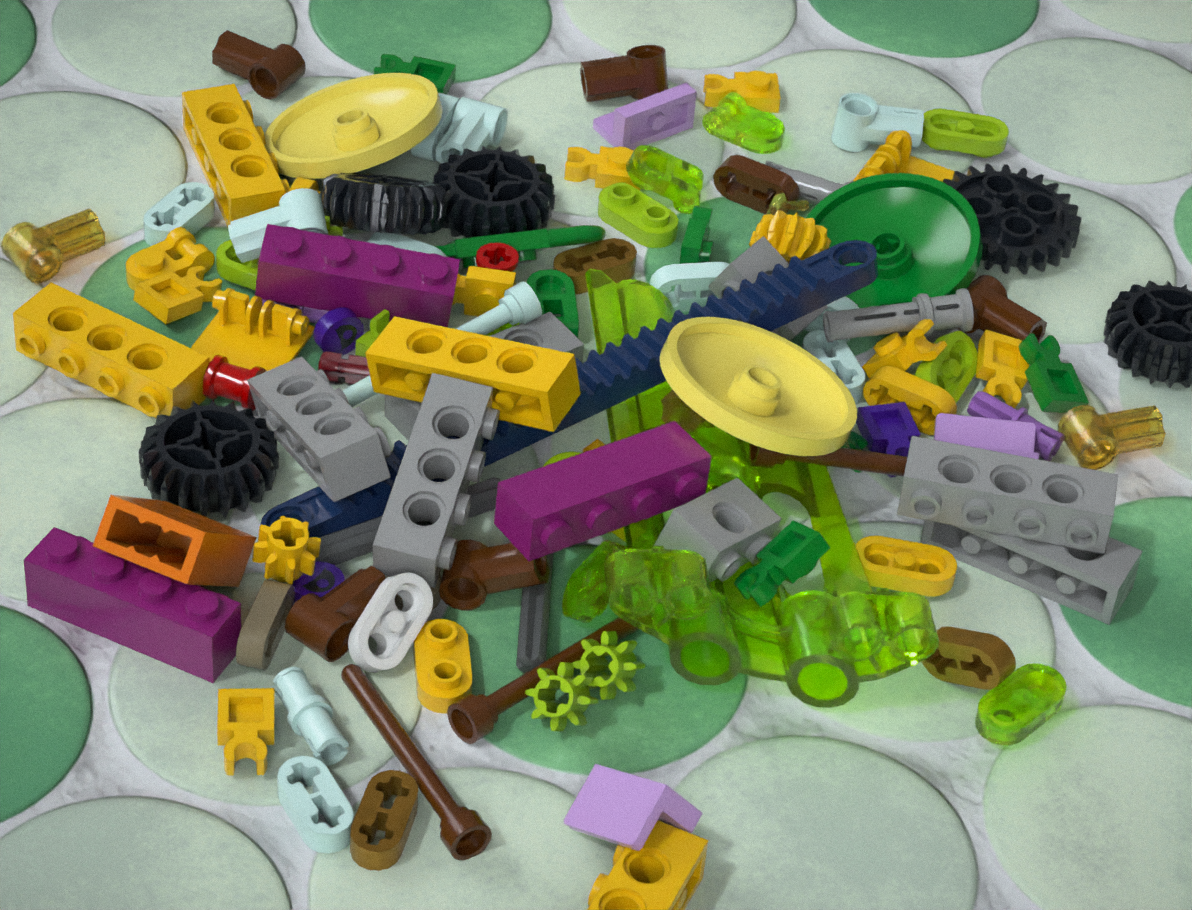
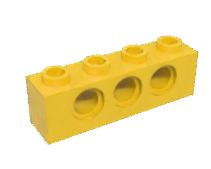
M235 84L182 92L183 129L207 183L214 192V198L227 227L231 224V221L279 206L280 198L290 189L289 183L286 179H280L276 156L273 152H267L264 146L266 141L261 126L254 125L250 102L242 100Z
M52 282L13 312L16 351L63 373L69 378H74L108 397H113L142 411L147 416L157 418V415L170 416L173 406L188 409L192 400L200 405L206 399L203 395V378L210 363L208 356Z
M396 316L392 318L365 352L373 391L376 393L422 403L431 375L436 373L493 387L492 408L500 410L499 420L551 432L556 430L581 394L575 354Z
M657 820L641 850L636 851L617 845L612 861L613 868L608 875L601 873L596 878L588 898L589 908L587 910H685L703 879L708 840Z

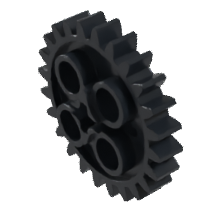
M985 164L984 172L969 166L967 175L955 171L952 180H943L945 184L954 188L969 202L977 216L982 238L981 260L985 261V270H990L994 264L1001 265L1004 274H1008L1011 266L1017 267L1025 275L1030 265L1040 272H1044L1046 263L1057 267L1061 257H1070L1072 248L1076 247L1082 220L1081 217L1077 216L1078 205L1069 204L1071 195L1069 193L1057 194L1059 187L1057 183L1042 184L1044 178L1042 174L1034 178L1027 177L1026 168H1022L1017 174L1011 173L1009 166L1006 164L1003 165L1001 171H995L990 164Z

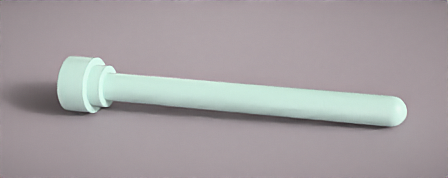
M522 281L505 290V297L499 299L498 306L456 329L486 335L508 322L511 325L517 323L525 325L542 315V308L533 289L526 282ZM370 375L342 390L351 407L378 394L373 391Z

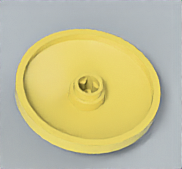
M382 73L358 77L319 90L287 108L267 128L264 134L266 141L264 146L268 153L273 152L275 154L279 173L289 177L321 179L332 174H351L387 162L419 144L436 128L441 120L443 108L436 86L425 77L408 73Z
M719 317L691 318L673 327L661 350L660 367L662 373L679 398L698 415L719 429L758 447L795 456L826 455L840 449L845 444L856 423V404L842 380L829 367L805 349L763 328Z

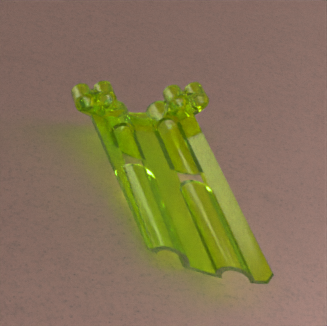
M590 268L585 273L596 348L599 355L604 353L606 344L610 341L615 346H620L625 334H629L635 339L638 337L640 328L643 326L652 331L655 329L658 319L663 318L668 323L672 321L675 309L670 300L652 285L636 279L622 280L616 284L601 270ZM667 381L606 409L611 443L676 421L712 456L706 493L738 478L761 500L764 495L770 492H780L789 495L807 509L812 529L820 532L831 547L820 558L824 578L823 592L810 590L791 595L781 583L778 586L776 595L767 604L760 607L752 597L748 600L745 599L733 584L741 573L753 566H757L760 562L752 564L749 561L740 566L729 579L725 581L716 579L710 582L706 558L704 559L697 552L664 549V546L654 545L665 526L663 513L625 526L624 533L627 549L619 550L609 557L607 555L603 563L610 609L624 621L666 643L670 663L676 673L684 679L699 685L715 686L727 683L737 676L738 673L762 679L783 681L787 683L792 694L803 703L815 707L833 708L844 705L853 699L859 689V682L888 677L926 660L935 653L939 646V637L929 599L927 600L922 595L913 592H889L888 588H877L876 591H872L828 466L787 460L783 465L775 464L772 469L751 466L749 463L750 443L730 435L698 415L679 398Z

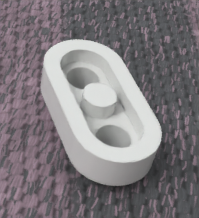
M401 573L388 577L377 588L352 628L348 639L350 656L361 669L368 672L388 670L397 666L406 655L433 608L432 591L422 577L414 573ZM396 594L400 595L403 600L402 611L395 605ZM369 637L376 641L377 650L375 654L369 649Z

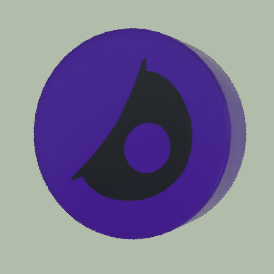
M344 307L336 308L327 312L319 319L313 331V338L323 352L329 351L345 355L355 349L356 340L364 334V325L351 309Z
M316 561L312 576L303 573L300 578L293 581L292 585L295 588L294 603L308 593H315L319 597L324 596L345 580L344 574L333 564Z

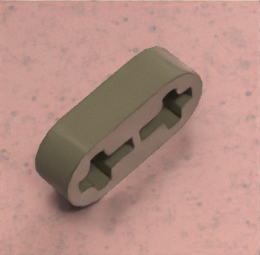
M268 579L263 582L240 631L236 649V662L239 665L261 670L268 668L285 632L286 617L294 605L295 588L293 585Z

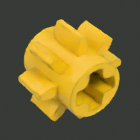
M281 516L270 527L263 524L259 527L258 542L254 543L252 560L255 563H265V579L272 578L276 581L287 582L292 585L293 581L300 578L303 573L310 576L314 574L315 560L319 557L321 539L317 537L309 538V523L307 521L302 523L297 519Z

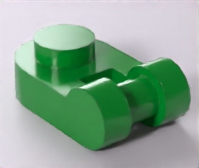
M551 269L539 270L531 274L527 279V284L533 289L540 302L542 315L551 312L553 315L561 314V316H556V318L578 338L579 318L572 279L563 272Z

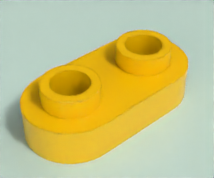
M868 536L859 540L854 546L851 571L860 582L872 587L934 597L949 592L953 587L957 562L950 552L938 546L884 536Z
M434 619L425 622L414 640L413 655L417 697L419 702L428 710L447 714L450 705L468 694H472V669L468 634L460 624L451 620Z

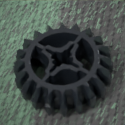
M481 146L480 150L475 152L470 149H464L462 156L450 155L448 162L439 164L438 172L434 175V181L432 182L437 183L446 190L445 202H447L446 216L443 218L442 228H450L452 237L464 235L465 238L547 228L548 220L552 216V210L555 207L554 184L552 183V176L546 173V165L535 163L534 156L532 155L520 156L518 149L511 152L502 151L501 146L496 150H487L484 146Z
M369 173L332 174L323 179V190H320L325 216H330V224L337 227L364 230L365 232L426 235L427 233H435L443 226V218L446 216V190L437 183L417 180L416 178Z
M1149 280L1145 287L1132 284L1129 291H1121L1118 298L1112 302L1105 319L1103 334L1105 336L1104 343L1108 346V355L1118 359L1119 368H1131L1132 377L1144 376L1149 378L1150 385L1155 381L1165 382L1168 388H1171L1174 383H1180L1184 387L1189 388L1192 384V291L1188 290L1187 284L1183 287L1172 286L1168 280L1164 285H1157Z
M214 399L209 405L199 406L192 400L190 408L182 409L173 406L170 416L157 415L155 425L146 427L145 436L141 441V448L139 449L140 476L143 479L144 486L148 487L152 499L167 501L192 512H201L202 516L205 517L209 513L219 512L226 518L230 509L235 508L246 512L249 502H262L265 491L272 490L276 469L279 468L277 440L274 437V431L269 430L267 427L266 419L255 418L252 408L237 411L234 402L223 407L217 406Z

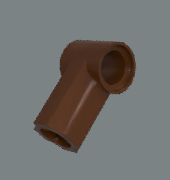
M228 30L218 37L217 44L212 51V64L249 80L252 89L265 99L271 100L278 97L305 74L306 70L302 55L294 47L280 44L271 49Z
M641 45L629 49L625 56L581 62L580 79L586 102L631 96L634 99L640 100L667 90L668 78L665 49L658 45Z
M981 275L968 286L967 290L973 305L974 321L972 330L964 333H973L978 329L983 332L989 330L1020 340H1024L1031 333L1035 334L1038 343L1045 335L1047 322L1008 299L1006 289L995 277Z
M471 539L457 541V549L451 569H443L439 587L440 598L452 608L473 610L479 608L485 602L487 594L546 584L550 571L547 555L528 561L512 543L487 547L479 541Z
M370 566L367 569H359L322 597L315 593H308L295 602L286 617V633L328 662L340 659L349 650L348 639L352 628L379 585L386 579L385 574Z

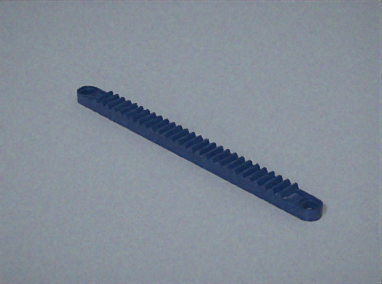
M850 240L834 245L802 261L797 256H793L787 268L778 263L774 266L772 275L768 276L761 271L758 273L753 284L744 279L741 281L739 290L736 292L730 286L726 287L721 299H718L713 294L709 295L704 307H701L697 302L692 303L689 314L684 315L680 310L674 312L671 322L668 323L663 318H660L655 329L652 331L643 326L640 328L639 335L635 339L629 334H625L621 345L618 347L611 341L608 342L604 353L601 355L594 349L589 351L587 361L584 363L576 357L581 394L556 430L551 432L498 420L493 440L484 439L480 450L486 452L484 467L665 382L666 379L660 367V353L670 331L678 323L696 317H719L748 323L771 332L874 282L878 277L877 250L866 241ZM849 263H863L857 266H845ZM448 436V437H446V438H448V439H459L460 437H457V436ZM400 440L396 441L391 455L385 457L390 478L336 502H333L318 486L267 511L262 517L261 525L270 527L281 516L294 518L302 523L307 521L309 523V538H318L382 516L407 445ZM435 478L431 481L444 482L447 480L442 478Z

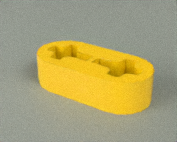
M882 366L871 376L863 388V395L869 406L905 402L919 432L927 435H934L935 418L939 413L955 415L957 413L956 402L948 391L896 367Z

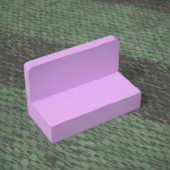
M687 83L616 108L614 112L595 118L593 120V129L613 147H626L635 150L693 128L697 91Z
M939 413L935 418L933 440L1039 459V453H1034L1036 426L1033 423Z
M595 764L564 818V824L572 830L639 851L644 846L657 820L692 833L703 813L666 784Z

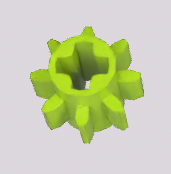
M603 631L601 645L594 639H583L581 644L585 652L581 660L573 662L574 668L580 669L581 675L591 674L593 676L591 683L587 686L589 690L600 687L601 700L614 699L616 696V686L624 692L635 691L636 686L631 679L637 670L645 668V664L637 662L636 656L633 653L637 642L631 640L617 644L618 636L616 631ZM611 655L613 660L609 664L605 656ZM608 667L613 673L612 675H606L605 670Z
M561 662L559 664L557 675L549 668H539L537 673L541 680L535 688L527 689L525 694L534 698L536 709L531 714L532 719L551 717V731H564L567 718L576 726L586 725L587 720L583 713L589 705L599 703L597 698L590 696L587 686L591 683L593 676L591 674H582L573 677L574 666L573 663ZM557 690L569 693L567 704L555 700Z

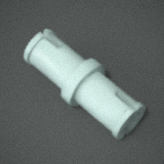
M289 667L279 672L273 680L275 685H272V688H274V692L279 696L289 712L287 715L288 723L294 733L304 737L313 752L314 758L321 760L326 766L341 761L347 755L348 750L345 747H349V743L341 735L333 722V710L327 700L315 693L301 668Z

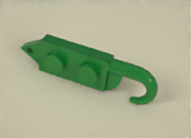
M580 225L455 239L446 245L434 247L440 249L449 258L460 259L463 262V269H468L469 266L478 267L476 263L477 251L481 246L488 243L497 242L512 246L518 252V263L537 260L536 252L547 248L601 241L605 238L606 232L601 226Z

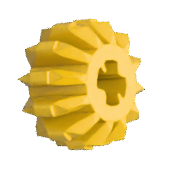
M778 210L775 215H763L760 223L757 224L756 230L752 232L749 246L751 247L764 236L789 263L793 256H797L802 261L828 249L831 240L827 237L828 229L815 225L814 218L800 217L798 212L794 215H789Z

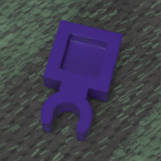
M898 402L858 407L856 424L862 437L868 442V450L908 457L911 437H920L921 434L906 403Z

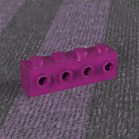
M267 224L258 261L255 296L265 300L325 311L341 307L349 308L357 317L372 319L386 309L390 315L389 322L396 316L448 327L460 259L444 257L434 253L428 254L396 248L391 245H379L352 240L343 236L309 232L294 227Z
M676 421L498 482L494 524L528 561L677 508L706 494L712 456Z
M53 527L23 560L27 604L29 607L211 683L217 680L236 656L237 643L241 631V603L230 599L224 594L215 593L198 585L182 583L93 547V542H90L88 539L73 535L56 527Z

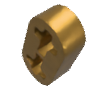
M618 238L605 239L558 253L554 258L553 270L563 272L572 279L575 295L583 294L631 279L635 273L637 250L633 244L626 240Z
M945 626L924 640L919 647V656L923 666L935 678L945 682L992 690L1014 673L1016 668L1015 657L1010 647L999 637L988 633Z
M387 770L373 776L367 784L350 833V854L353 861L360 867L367 870L380 871L390 868L400 859L418 807V785L409 774L400 770ZM391 795H397L392 808H384V801H388ZM377 831H385V839H381L378 845H371Z

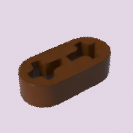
M742 155L728 157L715 170L713 175L714 185L722 196L763 214L775 215L778 210L787 213L800 196L799 187L790 175Z

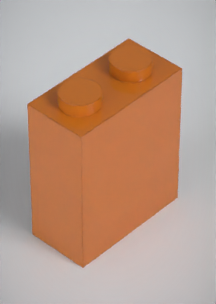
M110 495L93 547L185 584L239 587L257 537L167 501Z

